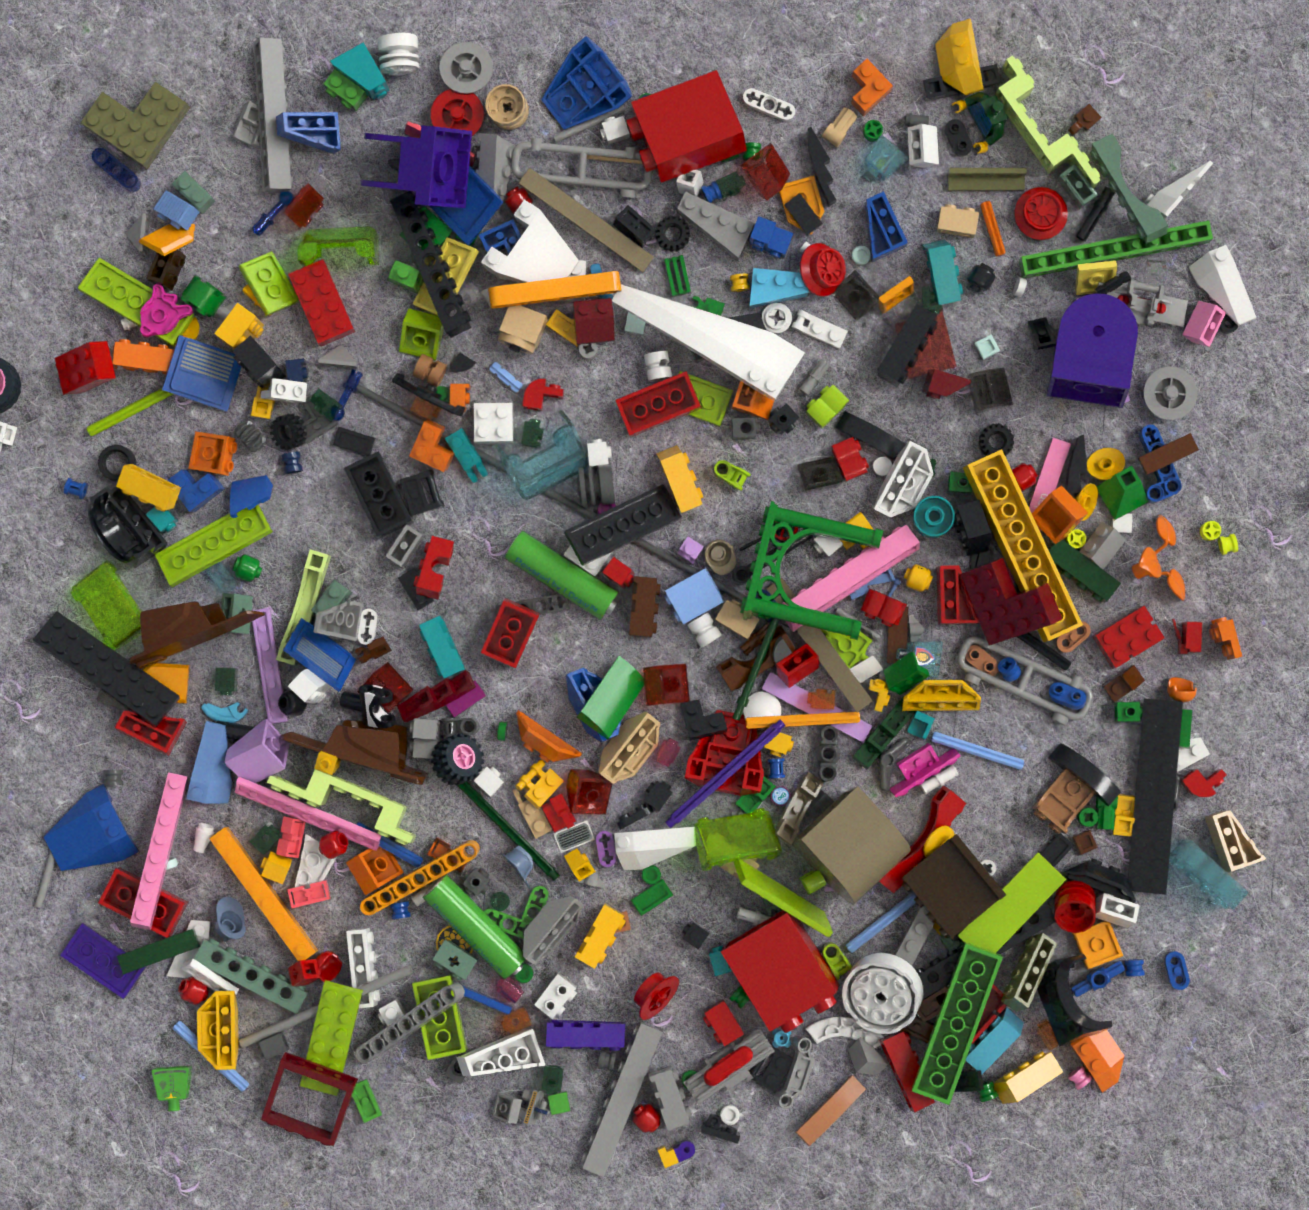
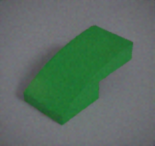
M764 776L761 793L742 795L735 805L747 816H750L776 786Z

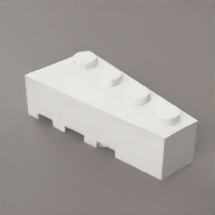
M309 669L300 672L288 685L304 702L312 704L320 703L327 696L325 692L331 687Z
M533 1029L520 1030L456 1057L463 1076L545 1066Z

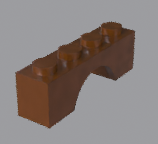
M781 626L775 630L757 677L766 669L776 665L772 658V652L775 646L774 643L780 636L784 639L792 653L796 651L793 643ZM730 657L716 666L731 691L741 688L747 682L756 657L748 661H740Z

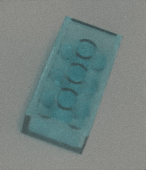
M1183 839L1170 853V858L1172 859L1170 862L1177 869L1184 870L1186 872L1185 876L1190 881L1199 883L1201 885L1199 889L1207 896H1213L1215 898L1214 902L1220 908L1234 910L1249 893L1192 840Z

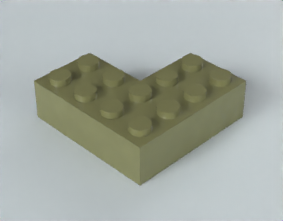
M155 82L134 113L104 92H101L81 121V124L148 170L190 107L181 98Z

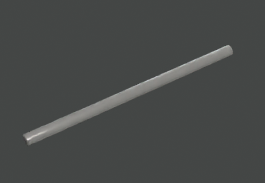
M407 965L359 986L357 989L363 990L362 996L413 974L412 967ZM319 1005L240 1039L241 1047L245 1048L316 1017Z

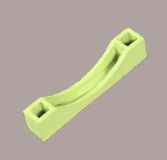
M310 549L296 604L281 641L276 660L298 666V661L283 651L301 618L311 623L314 614L311 609L318 601L331 559L330 555Z

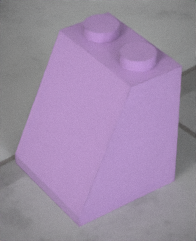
M265 719L227 749L225 764L238 778L241 777L257 783L285 769L289 743L280 740L281 734Z

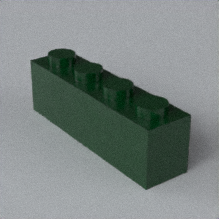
M1064 540L1057 544L1053 543L1048 549L1056 567L1062 571L1061 575L1068 580L1071 578L1075 580L1077 587L1083 591L1088 590L1091 592V597L1099 603L1102 601L1104 603L1108 602L1121 584Z

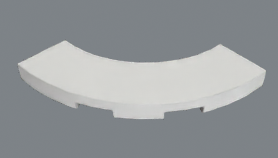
M850 1017L824 1018L806 1027V1030L817 1044L832 1037L844 1036L855 1040L861 1037L871 1047L876 1049L881 1045L879 1039L884 1038L879 1033L862 1028L856 1023L854 1018Z

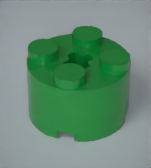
M194 275L182 292L181 299L189 305L197 306L195 310L200 314L208 317L214 316L226 299V296L207 281L202 282L201 277Z

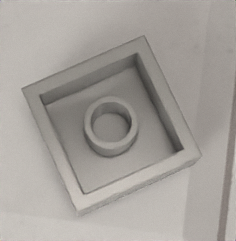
M497 1093L492 1117L507 1123L517 1124L522 1100L507 1094Z

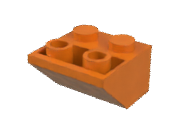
M740 381L732 409L768 420L774 401Z

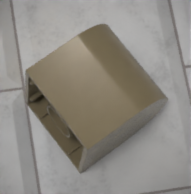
M859 786L845 791L802 831L792 844L814 870L820 871L826 883L852 905L857 903L911 851L909 844L899 830Z

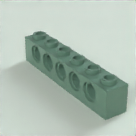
M211 937L209 940L204 939L194 960L291 1012L298 1013L308 994V991L305 990L306 986H292L287 976L281 973L278 976L271 973V968L263 964L261 966L254 964L255 960L246 955L243 958L237 955L238 951L228 946L226 949L219 946L220 942ZM213 952H220L223 955V959L219 962L212 959ZM233 960L238 961L240 964V968L236 971L231 970L229 967V963ZM250 969L257 972V977L253 980L246 976V972ZM271 978L275 983L274 987L266 988L263 984L264 980ZM284 987L290 988L292 991L291 996L283 997L281 989Z

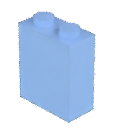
M707 568L666 589V594L664 595L669 605L672 604L676 611L673 613L677 621H682L683 624L725 601Z

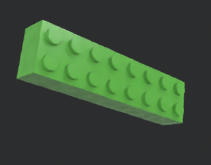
M964 942L912 1085L913 1092L950 1105L1003 958L1001 954Z

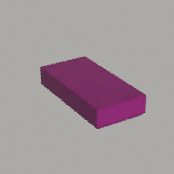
M474 680L476 688L446 705L454 718L486 696L476 680Z

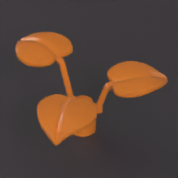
M1158 515L1156 528L1164 543L1155 551L1151 547H1146L1142 552L1139 563L1132 566V571L1137 579L1148 575L1154 578H1159L1161 575L1167 576V583L1170 589L1180 600L1184 601L1185 583L1182 576L1175 569H1171L1170 573L1168 571L1162 572L1156 554L1164 549L1168 543L1171 546L1176 543V533L1172 524L1164 516Z

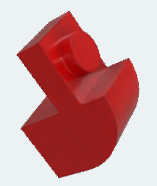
M537 379L527 386L522 407L524 409L542 411L544 396L563 399L564 389H560L561 386L549 384V387H546V379Z
M1193 769L1181 779V784L1190 794L1196 797H1210L1216 794L1212 787L1216 788L1225 781L1223 778L1227 774L1223 769H1218L1205 779L1198 769Z

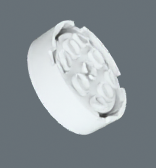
M887 953L870 954L857 961L849 972L842 989L843 1004L847 1013H850L856 1020V1023L862 1028L879 1034L896 1033L914 1020L923 1000L922 981L916 970L904 959ZM882 992L886 1000H879L876 994Z

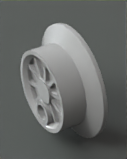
M461 42L445 51L441 58L439 69L443 82L450 89L458 93L470 94L481 90L488 84L492 76L493 64L490 55L483 47L471 42Z
M1170 366L1163 367L1153 372L1147 379L1143 391L1144 401L1148 409L1157 417L1165 420H1176L1184 417L1193 409L1197 400V387L1190 374L1183 369Z

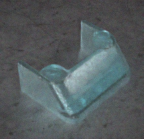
M560 410L559 414L564 426L554 432L553 440L555 444L524 461L517 454L506 455L499 444L495 445L505 471L519 495L525 500L531 499L578 474V467H583L585 470L588 465V460L576 428L563 410Z

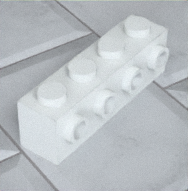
M370 928L346 931L353 988L378 979L377 970H374L373 964L376 962L375 951H372L371 943H374L373 932H370ZM379 990L363 995L359 1008L378 1005V1001H380Z

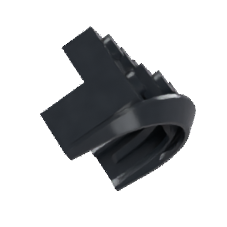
M107 486L90 498L88 518L91 527L103 547L118 561L137 568L156 553L166 548L167 541L132 497L124 494L122 489L114 487L110 490ZM110 514H114V515H112L111 517H109L107 520H105L104 522L101 523V521H102L104 518H106V517L109 516ZM119 518L123 521V523L127 526V528H128V529L131 531V533L135 536L136 540H135V539L131 536V534L126 530V528L123 526V524L121 523V521L119 520Z
M1084 954L1049 963L1037 989L1059 1047L1071 1044L1083 1037L1099 1034L1112 1027V1021L1100 1022L1089 1018L1079 1008L1072 996L1069 986L1070 968L1075 967L1074 963L1087 959Z

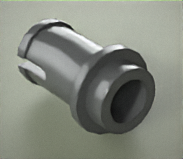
M912 113L905 115V126L929 124V116L912 115Z

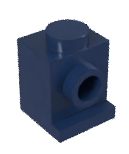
M304 358L286 360L287 380L305 383V379L308 378L307 368L303 367V365H307V361Z

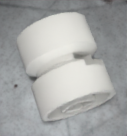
M657 351L644 355L645 366L649 367L647 370L648 382H659L672 377L671 367L667 366L670 362L668 351Z
M709 613L702 615L687 625L692 634L697 635L696 641L701 648L722 636L717 626L712 625L714 621Z

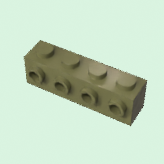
M1040 933L1026 940V947L1018 958L1017 967L1011 973V980L1003 991L1004 995L1001 1001L1015 1012L1029 1008L1058 944L1046 934Z

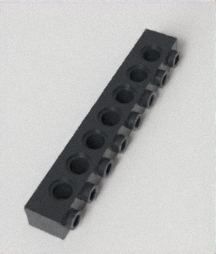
M408 191L391 199L390 202L445 333L452 338L471 329L469 323L471 317L467 310L464 311L462 307L464 301L461 295L456 293L455 288H457V284L454 278H450L448 274L450 268L447 262L442 260L441 255H443V251L439 244L436 245L434 241L436 235L427 224L429 218L425 211L422 212L421 205L415 204L416 195ZM411 211H415L411 217H408ZM418 227H422L419 233H415ZM429 243L428 247L422 250L423 245ZM432 260H436L433 266H429ZM443 276L441 282L436 283V279ZM446 293H450L449 297L443 300V296ZM456 309V314L450 316L451 311Z
M1046 901L1035 912L1037 921L1030 924L1027 920L1021 926L1020 931L1015 933L996 953L1002 954L1056 922L1054 914ZM955 947L946 952L947 956L941 960L938 957L929 962V967L925 969L921 967L916 970L923 985V999L949 985L962 947L958 950ZM947 962H953V971H945L944 966ZM930 972L937 973L936 981H928L927 977Z

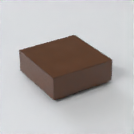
M1091 830L1072 837L1079 855L1098 848Z

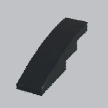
M809 127L807 129V141L812 169L819 189L828 207L836 203V198L828 186L832 184L833 178L825 166L829 164L830 158L812 127Z
M1084 435L1077 437L1066 475L1065 489L1073 498L1074 495H1078L1081 492L1080 475L1087 474Z

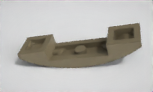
M810 772L806 773L790 797L775 831V835L789 845L793 844L800 830L798 827L811 801L817 797L824 783Z

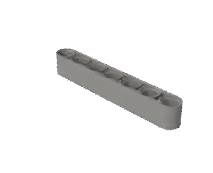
M454 983L443 987L359 1046L355 1052L356 1059L360 1063H367L380 1057L460 1001L465 994L463 986L459 983Z

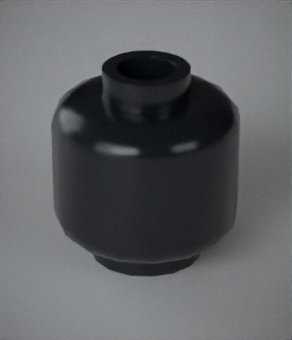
M984 263L974 265L967 277L968 282L971 284L970 288L977 292L989 290L996 278L993 273L994 269Z
M287 690L279 697L278 706L285 715L299 716L306 710L307 702H304L293 691Z

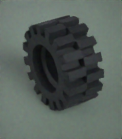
M671 215L668 218H663L656 227V240L665 251L677 252L679 249H683L689 242L690 229L683 218L680 219L679 216L673 217ZM670 227H676L680 231V237L675 241L668 240L665 236L666 230Z
M286 414L273 420V425L270 426V429H273V431L270 432V435H274L271 439L272 441L276 440L275 445L280 446V449L290 450L299 447L306 440L303 436L307 435V432H304V429L307 428L306 425L302 426L304 421L303 419L299 420L300 417L298 415ZM285 425L291 428V439L285 433Z
M1000 423L987 426L979 436L978 444L980 445V450L984 452L985 456H988L1002 449L1006 456L1013 449L1014 445L1012 431L1006 425L1003 426ZM993 434L1002 436L1004 443L1001 448L996 449L990 445L989 438Z

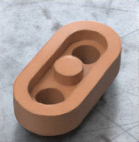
M1081 621L1083 624L1080 626L1083 629L1081 635L1077 633L1076 628L1059 636L1056 639L1057 649L1063 653L1074 650L1089 637L1091 633L1090 626L1086 622ZM1063 640L1068 641L1067 647L1062 645Z
M978 645L969 647L965 660L970 665L991 676L997 674V660ZM973 651H976L978 653L977 658H973L971 656V653ZM988 663L993 666L991 671L986 669Z

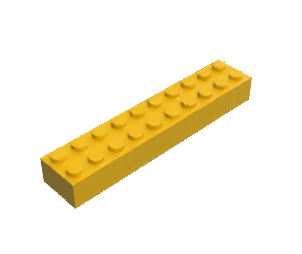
M1001 449L963 467L977 500H980L986 520L1019 591L1023 592L1046 583L1050 586L1062 620L1038 629L1042 641H1050L1082 626L1080 617L1003 450Z

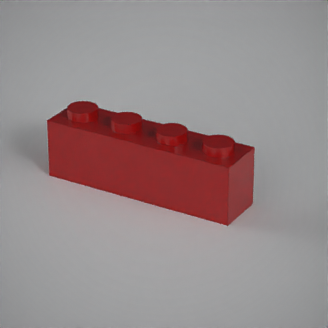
M900 1030L879 1039L910 1111L915 1113L935 1103L934 1099L912 1091V1085L919 1069L917 1063L919 1057L915 1050L912 1051L909 1045L911 1044L909 1035Z

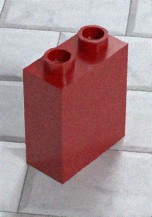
M717 70L631 102L634 117L626 120L628 130L633 142L643 138L646 148L638 151L646 173L656 170L661 183L747 151L743 129Z
M784 910L729 941L721 951L770 1032L780 1026L783 1032L787 1033L804 1022L800 1015L801 1013L813 1007L816 1013L819 1014L837 1002L833 995L837 993L838 981L800 920Z

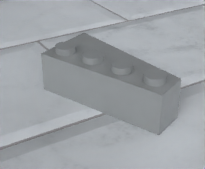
M686 191L677 208V213L719 245L721 249L729 253L736 261H739L755 223Z

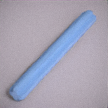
M934 732L932 735V742L1019 770L1023 768L1024 760L942 733Z
M913 893L909 894L848 942L846 948L853 953L916 904L913 900L915 898Z
M178 1021L173 1026V1030L199 1052L197 1035L184 1023ZM234 1069L218 1070L240 1091L243 1092L249 1086V1083Z

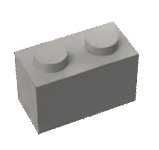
M1101 522L1080 550V553L1104 570L1126 539L1115 528Z
M406 524L385 557L404 568L424 536Z

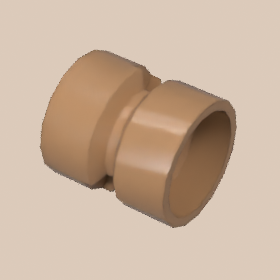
M422 354L413 371V377L422 381L427 379V383L438 387L445 375L447 364L438 360L433 362V358Z

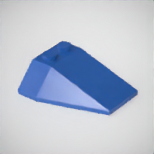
M585 36L572 47L541 100L565 130L620 108L633 95L627 81L606 53L588 36Z
M104 784L87 792L44 836L61 871L119 862L139 852L132 836L128 835L112 804L113 800Z

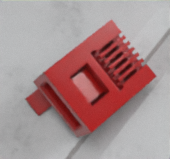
M1172 619L1175 636L1178 640V654L1201 652L1202 622H1183L1181 643V636L1176 627L1175 619Z
M562 793L549 799L550 802L541 806L554 832L565 827L569 829L575 826L574 822H576V819Z

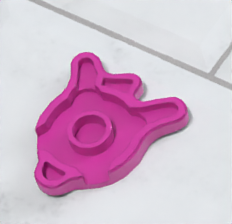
M155 284L151 298L143 305L140 311L141 334L144 337H151L171 332L182 318L193 314L192 307L188 304L176 305L178 301L177 295L165 293L161 284Z

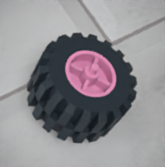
M463 733L455 734L439 741V744L434 746L435 750L431 753V756H433L431 763L434 764L432 769L437 772L436 776L438 778L441 777L442 782H448V785H460L477 777L483 769L481 765L484 764V759H482L484 753L480 751V744L477 745L474 738L470 739V735H463Z

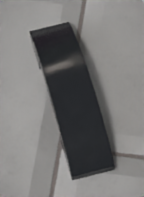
M997 64L980 67L983 88L1001 83ZM942 76L923 80L927 99L963 94L942 80Z
M844 411L836 426V429L886 454L885 456L894 461L906 445L884 430Z
M1062 743L1048 757L1061 769H1067L1092 789L1094 795L1108 807L1121 793L1119 788L1100 769Z

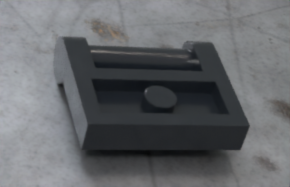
M433 470L400 479L412 517L445 506L443 500L441 501L433 477L435 475ZM422 479H426L434 503L428 504L421 483Z
M772 1046L775 1051L773 1053L774 1056L762 1077L758 1076L757 1073L765 1059L752 1067L749 1072L753 1076L751 1080L776 1093L792 1064L793 1058Z

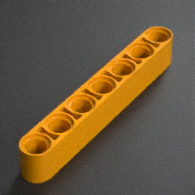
M612 271L488 288L491 308H503L612 294L618 290L622 291L619 272Z
M468 840L373 892L361 902V912L365 915H373L473 860L480 851L479 844L474 840ZM465 847H473L474 854H468ZM449 856H456L458 862L455 864L451 863ZM432 865H439L441 872H434ZM416 874H422L424 881L419 882L416 879ZM399 883H405L408 890H401ZM383 892H388L391 895V900L384 899ZM366 901L373 902L375 906L374 909H369L366 905Z

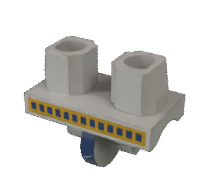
M524 1090L522 1099L528 1101L529 1105L528 1108L520 1107L518 1118L523 1120V1124L535 1125L537 1119L542 1120L544 1114H550V1110L546 1109L547 1101L543 1100L546 1091Z

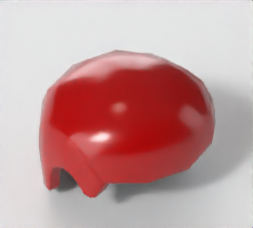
M325 951L316 957L320 974L319 979L325 982V980L332 981L336 978L342 968V961L338 958V955L332 951Z

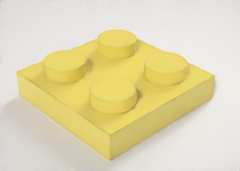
M1116 261L1078 264L1075 285L1076 295L1095 294V289L1098 287L1099 282L1105 283L1114 278L1117 273Z

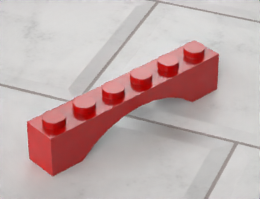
M943 785L931 800L928 821L918 839L910 846L911 851L879 882L892 893L902 887L901 883H903L901 878L925 858L924 845L929 835L941 826L950 827L951 822L963 811L967 803Z

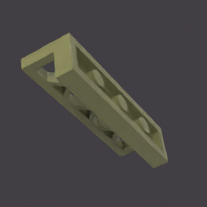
M950 168L948 171V191H1024L1027 170L1026 168Z

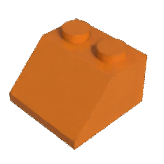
M380 846L377 851L369 848L346 862L365 896L404 873L394 855Z

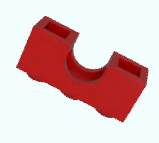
M432 536L430 542H426L424 549L426 557L421 559L419 565L421 573L420 576L416 575L414 581L417 595L439 600L444 583V575L435 573L432 568L438 564L449 566L454 550V541Z

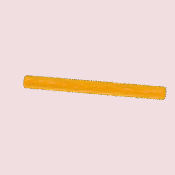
M855 711L747 717L746 728H769L780 719L786 725L785 727L859 723L860 713Z

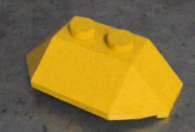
M971 19L953 23L935 44L942 80L964 95L983 91Z
M923 680L903 697L902 711L979 710L981 697L963 680Z
M215 991L197 1010L198 1051L216 1070L236 1069L239 1034L238 1006L235 991Z

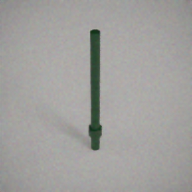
M771 619L743 692L736 701L737 706L732 716L735 720H740L744 707H747L749 703L748 697L780 619Z

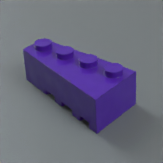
M549 1019L547 1021L546 1047L561 1049L562 1047H570V1049L590 1047L591 1050H601V1047H609V1050L619 1051L621 1047L625 1046V1022Z

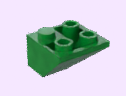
M1133 466L1124 469L1112 476L1111 479L1097 486L1098 493L1114 521L1148 503L1142 482Z

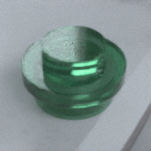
M497 892L491 897L490 903L493 909L504 911L508 908L510 899L506 893Z

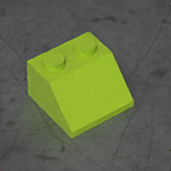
M408 308L403 320L399 352L419 357L425 354L436 361L444 331L439 316Z

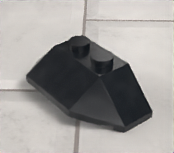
M1096 859L1083 861L1060 872L1065 878L1073 881H1082L1098 891L1132 903L1136 901L1125 875L1120 873L1121 869L1114 866L1106 868L1101 866L1103 862Z

